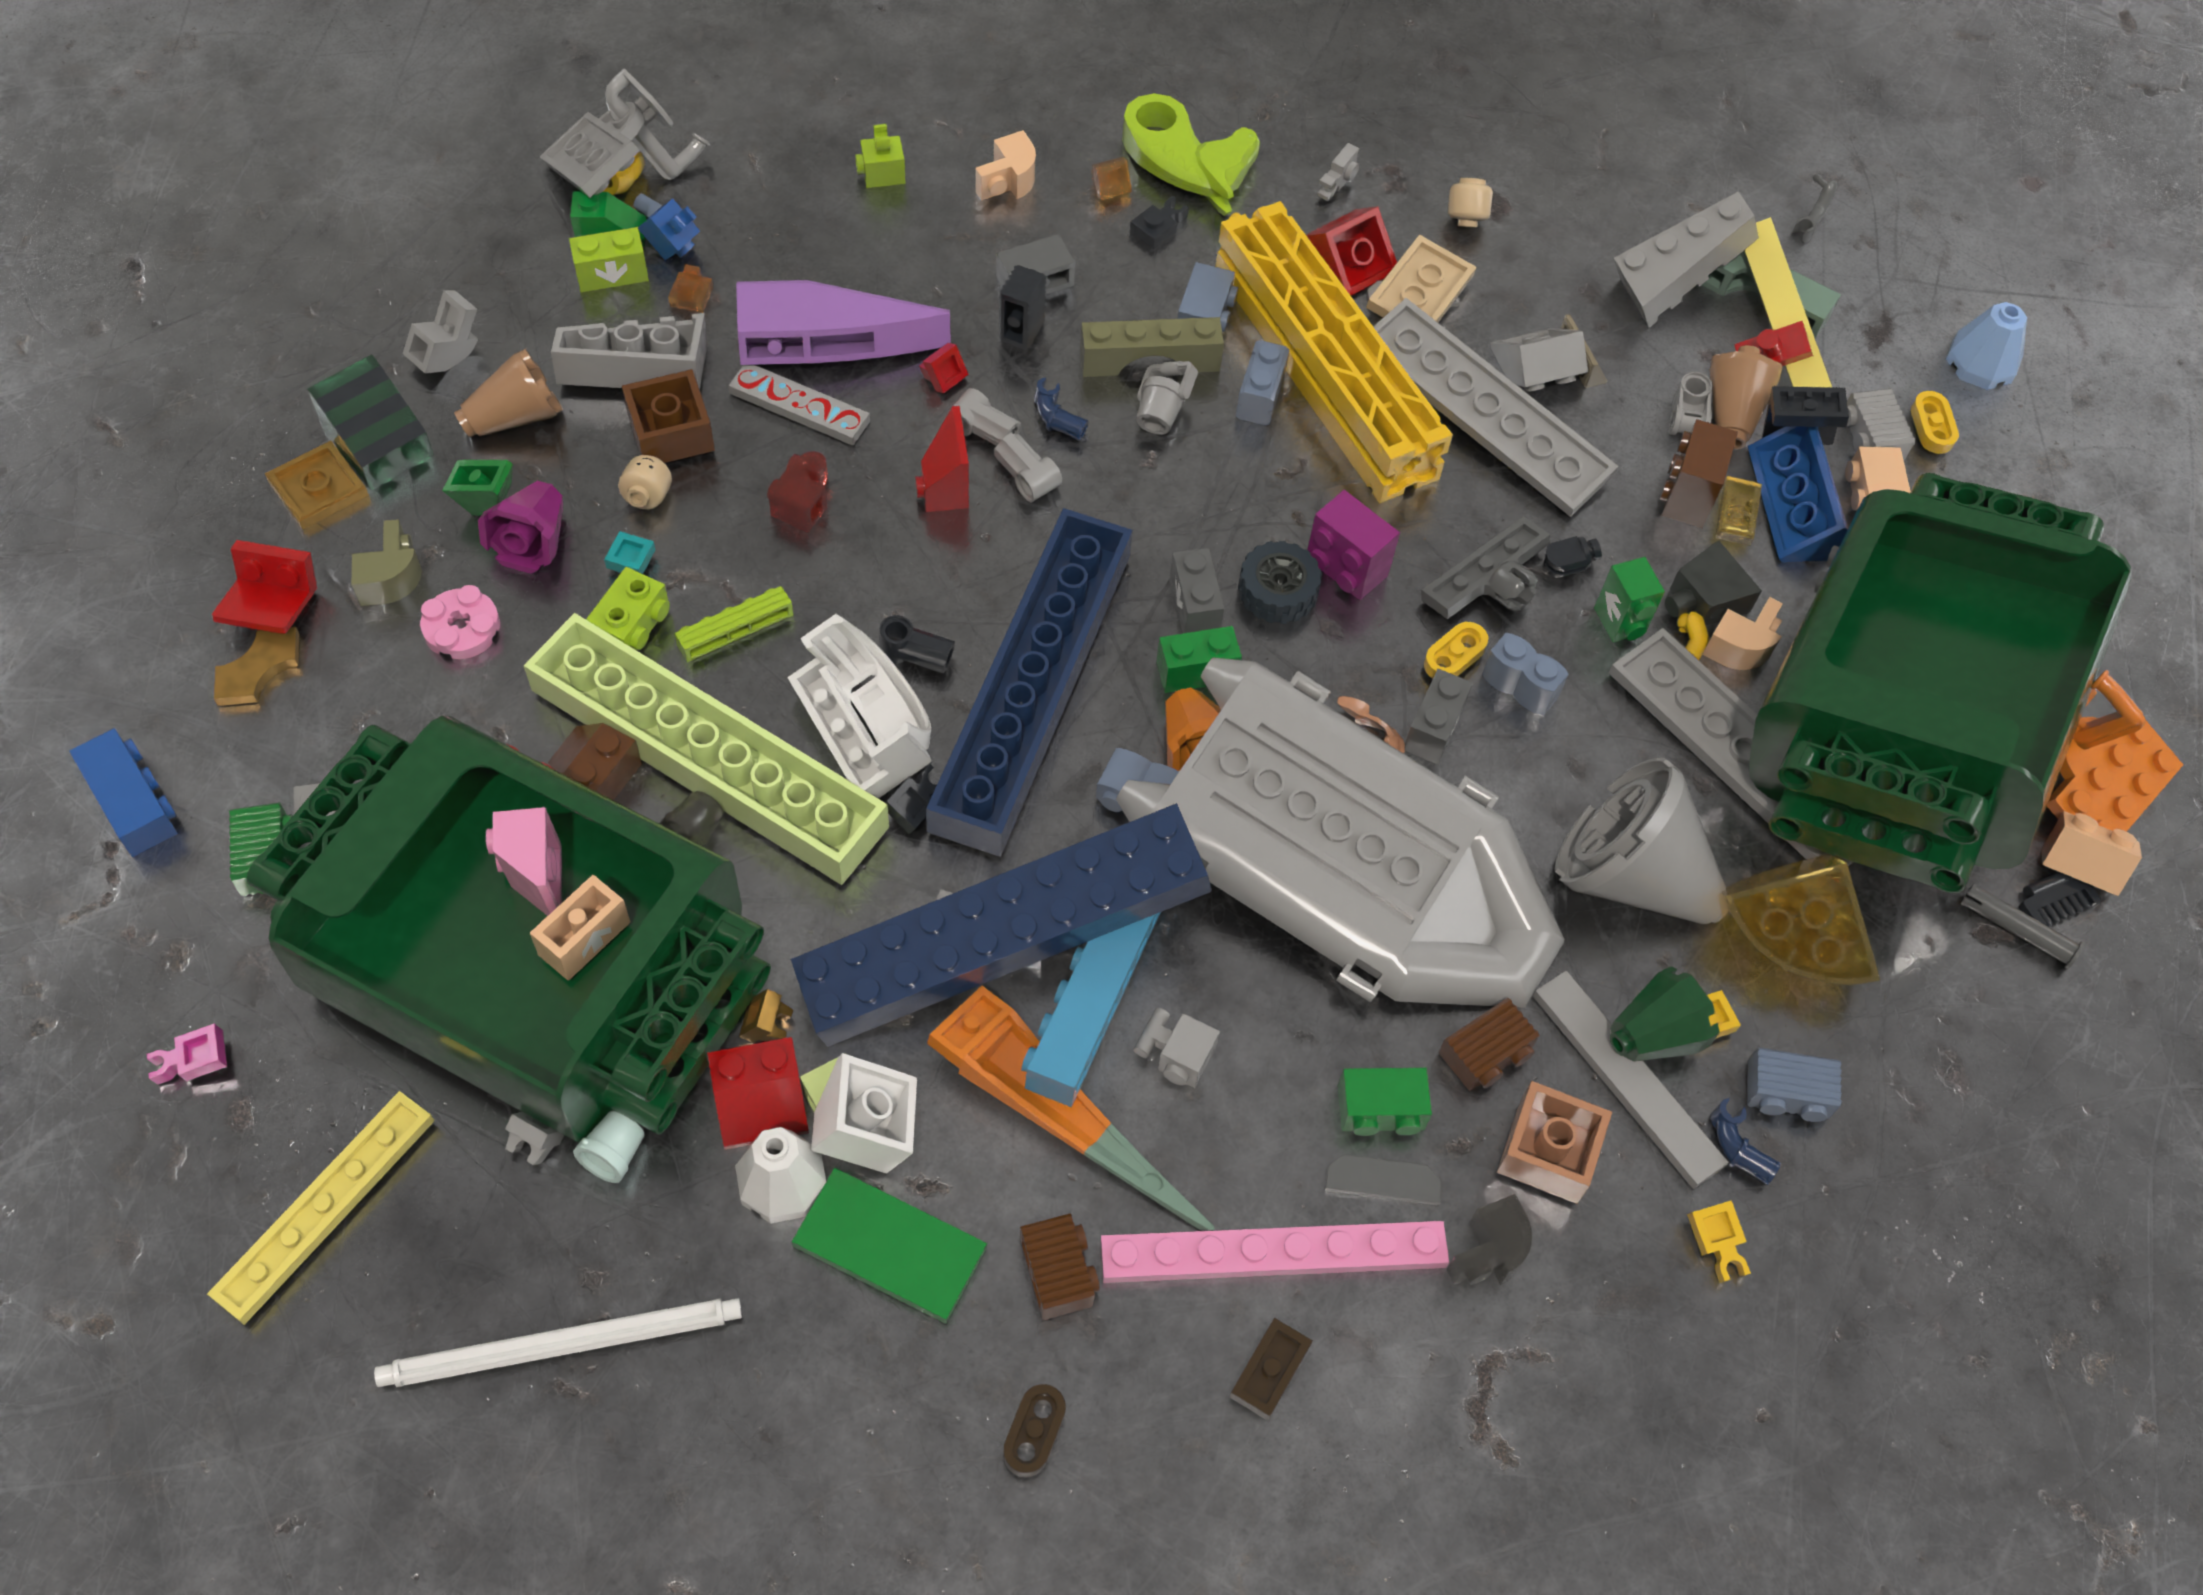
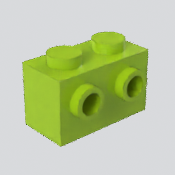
M625 567L586 620L636 651L641 650L646 645L649 633L657 622H662L668 614L670 603L665 584Z

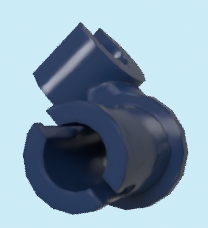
M1046 377L1040 379L1036 385L1034 402L1037 404L1039 414L1046 424V429L1048 431L1054 429L1080 442L1086 433L1089 420L1061 409L1062 406L1057 404L1060 391L1059 383L1055 389L1046 391Z
M1730 1097L1724 1099L1713 1110L1710 1118L1713 1126L1717 1129L1719 1144L1729 1163L1727 1165L1730 1167L1735 1165L1767 1186L1777 1174L1781 1163L1757 1150L1749 1144L1748 1138H1742L1739 1135L1738 1126L1746 1119V1109L1743 1107L1732 1118L1726 1109Z

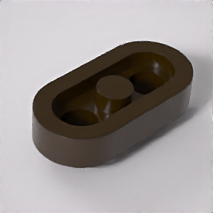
M1039 1384L1031 1387L1024 1394L1005 1440L1004 1461L1008 1469L1017 1476H1035L1045 1468L1063 1423L1066 1411L1065 1399L1061 1392L1051 1385ZM1039 1405H1046L1050 1408L1051 1414L1047 1418H1039L1034 1412L1035 1408ZM1021 1448H1031L1035 1453L1033 1459L1030 1461L1021 1460L1017 1455Z

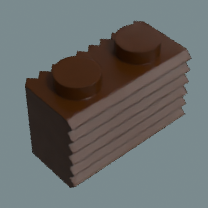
M1507 998L1446 1038L1438 1053L1469 1091H1472L1480 1084L1483 1088H1488L1504 1074L1502 1069L1507 1065L1513 1063L1515 1067H1518L1534 1055L1533 1046L1539 1037V1033L1528 1022L1527 1018L1523 1017L1522 1012L1517 1009L1512 1000Z
M1070 1213L1020 1226L1019 1238L1042 1320L1056 1318L1059 1315L1093 1307L1094 1292L1100 1291V1285L1094 1265L1086 1266L1082 1251L1088 1250L1082 1224L1075 1226Z

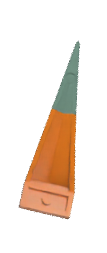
M980 986L929 1034L927 1044L959 1068L958 1074L1200 1231H1215L1214 1225L1133 1147L1081 1089L1072 1107L1025 1089L1027 1072L1021 1070L1028 1049L1030 1047L1037 1049L1040 1041L1012 1007L984 986Z

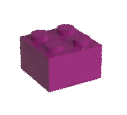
M1343 490L1315 514L1307 550L1313 558H1316L1321 571L1336 581L1343 591L1351 593L1357 599L1362 600L1389 575L1400 532L1346 490Z

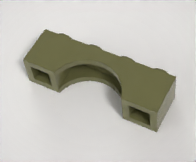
M1220 317L1082 322L1080 355L1083 377L1118 376L1127 364L1148 356H1163L1183 362L1190 361L1198 372H1219L1221 368L1224 340Z

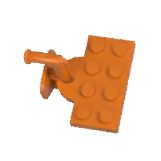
M2105 670L2093 682L2092 691L2086 706L2097 694V689L2117 712L2100 718L2093 716L2081 717L2060 770L2065 780L2050 796L2047 807L2057 819L2060 818L2063 811L2072 815L2081 813L2096 820L2099 826L2112 831L2114 829H2121L2127 832L2181 769L2183 763L2146 721L2143 712L2124 689L2108 675L2109 671Z

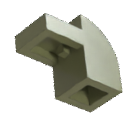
M399 519L384 521L383 551L352 554L351 585L360 606L389 604L399 601L409 595L417 587L421 579L422 569L413 548L411 535L404 534Z

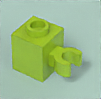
M887 124L873 125L874 138L860 140L861 154H855L857 174H864L866 188L906 184L905 159L900 136L889 137Z

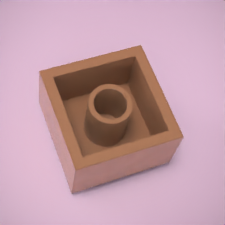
M1531 1081L1520 1100L1497 1173L1578 1204L1590 1187L1612 1111Z

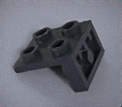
M1772 386L1762 438L1785 426L1818 427L1823 445H1832L1837 427H1847L1849 412L1846 389L1840 387Z

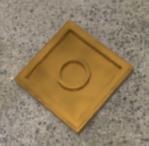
M332 441L265 473L269 484L302 530L369 496L365 485Z

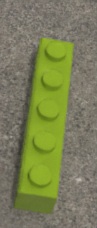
M782 586L775 589L770 588L762 595L748 598L737 606L727 607L721 613L712 617L707 616L694 625L682 627L678 632H675L677 646L688 663L793 616L792 602Z

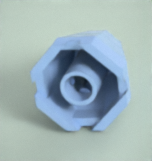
M2004 302L1993 305L1960 329L1955 335L1946 357L1950 366L1953 362L1956 365L1957 370L1955 373L1958 378L1986 390L1995 388L2001 382H2004L2003 386L2011 384L2017 375L2024 354L2027 316L2019 306Z

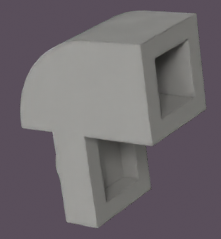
M455 290L443 291L435 320L433 322L411 324L403 355L424 373L442 372L451 369L469 356L478 341V338L470 332L477 308Z

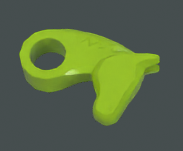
M1155 93L1138 96L1126 107L1122 142L1125 150L1135 162L1156 177L1178 188L1204 195L1223 216L1230 214L1232 208L1228 199L1234 197L1233 192L1239 188L1248 170L1258 157L1260 141L1257 134L1251 129L1242 127L1233 132L1228 138L1200 143L1194 134L1184 105L1171 96ZM1147 127H1160L1165 130L1155 131L1149 130Z

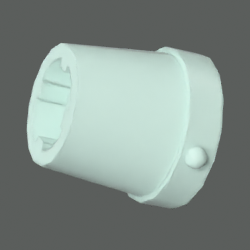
M610 1111L586 1138H582L573 1153L577 1161L595 1176L611 1183H619L628 1171V1165L645 1136L644 1131L635 1121L616 1111Z

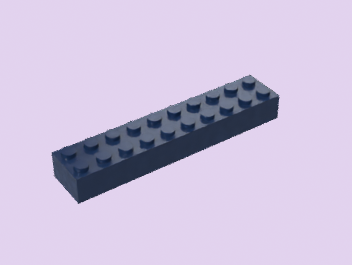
M1062 509L926 808L928 833L1001 857L1129 560L1132 529L1072 510Z
M1176 803L790 960L815 1032L826 1046L829 1047L1192 900L1212 890L1207 871Z

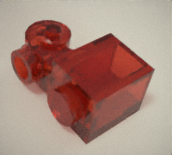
M809 451L801 456L794 454L790 458L786 471L779 480L775 479L771 483L767 492L771 516L804 532H810L827 509L825 484L828 481L826 458L823 454Z

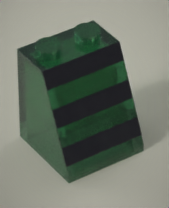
M372 354L307 388L325 436L334 443L348 464L370 490L391 481L394 477L414 466L420 465L434 455L427 432Z

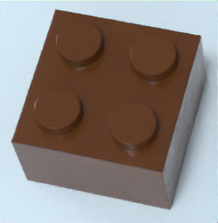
M692 369L622 385L627 414L640 455L654 456L666 463L715 451L711 423Z
M1696 419L1691 432H1683L1677 448V452H1680L1681 455L1674 453L1667 474H1670L1669 478L1672 481L1666 479L1659 500L1665 501L1661 516L1703 529L1723 487L1738 431Z

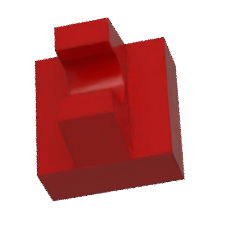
M952 343L945 344L919 365L923 377L932 382L935 391L945 393L969 375L957 345Z

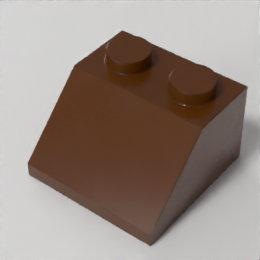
M604 723L576 726L547 764L571 779L615 800L642 765L635 739Z

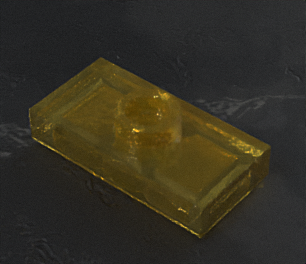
M1731 476L1726 477L1722 489L1715 538L1751 546L1755 536L1762 488L1761 483Z

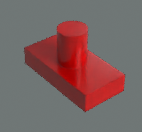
M1803 320L1776 330H1763L1756 337L1734 344L1736 351L1745 345L1757 347L1761 355L1779 362L1782 366L1813 356Z

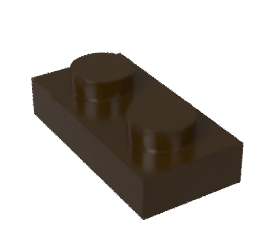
M1274 1317L1229 1397L1268 1421L1313 1340Z

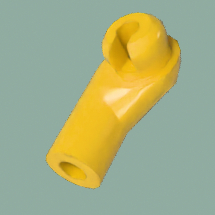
M1696 612L1684 613L1678 617L1677 626L1680 627V632L1688 633L1689 641L1685 648L1696 659L1700 660L1710 641L1704 619Z

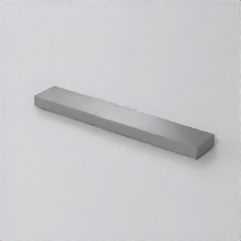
M1567 971L1535 991L1533 998L1693 1190L1726 1167L1729 1162L1643 1061L1634 1062L1624 1056H1620L1613 1049L1610 1043V1027L1612 1024Z

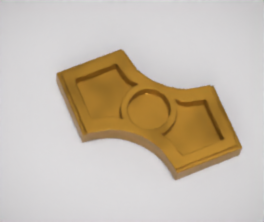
M291 627L285 634L258 630L256 631V637L252 646L244 655L231 663L215 666L214 700L217 706L259 702L262 689L270 679L283 671L297 668L299 665V632L297 628Z

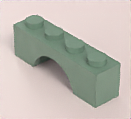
M1744 251L1724 267L1720 265L1708 275L1709 279L1702 284V286L1722 296L1740 290L1758 292ZM1790 269L1811 330L1816 339L1831 317L1841 294Z

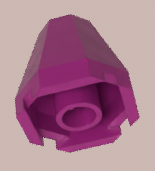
M537 480L484 511L478 520L480 544L487 551L492 547L498 553L495 559L502 566L532 574L541 565L547 566L557 554L563 513V495L552 484Z

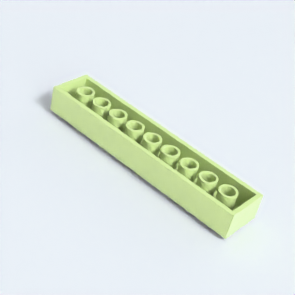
M576 613L524 665L531 690L586 725L604 723L635 739L641 760L843 885L889 828L888 804Z

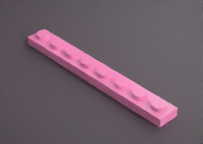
M1444 1221L1101 1235L1100 1240L1103 1283L1447 1268L1449 1264Z

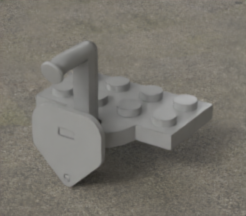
M623 68L611 79L606 87L605 97L608 111L600 118L587 112L553 143L540 158L549 168L590 198L593 194L597 195L604 191L609 185V179L618 171L627 169L634 162V156L639 151L663 178L671 180L678 177L711 143L693 133L692 136L694 138L673 159L646 125L655 118L671 129L675 125L653 96ZM628 87L637 100L634 103L624 102L619 94Z

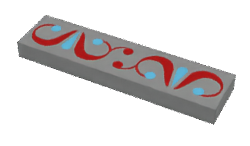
M743 365L728 385L729 394L850 445L855 444L870 422V413L756 365Z

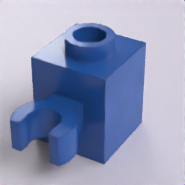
M673 198L638 227V230L664 260L675 253L679 258L686 254L695 245L691 239L700 232L698 227L692 222L696 215L688 206L682 210Z

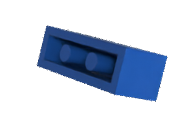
M113 728L69 750L115 833L132 858L178 834L170 821L177 815L165 795L157 799L153 791L160 788L148 766L140 770L136 762L142 760L143 757L131 738L123 741L116 729Z

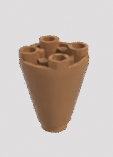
M1749 345L1741 346L1738 351L1714 355L1709 369L1712 382L1714 424L1738 431L1734 450L1744 448L1746 442L1750 440L1769 403L1772 386L1778 385L1782 372V365L1779 362L1761 355L1757 347Z
M525 348L508 358L460 405L461 409L454 412L470 438L476 434L484 436L547 420L563 411V408L553 391H550L545 383L547 379L542 370L533 361Z

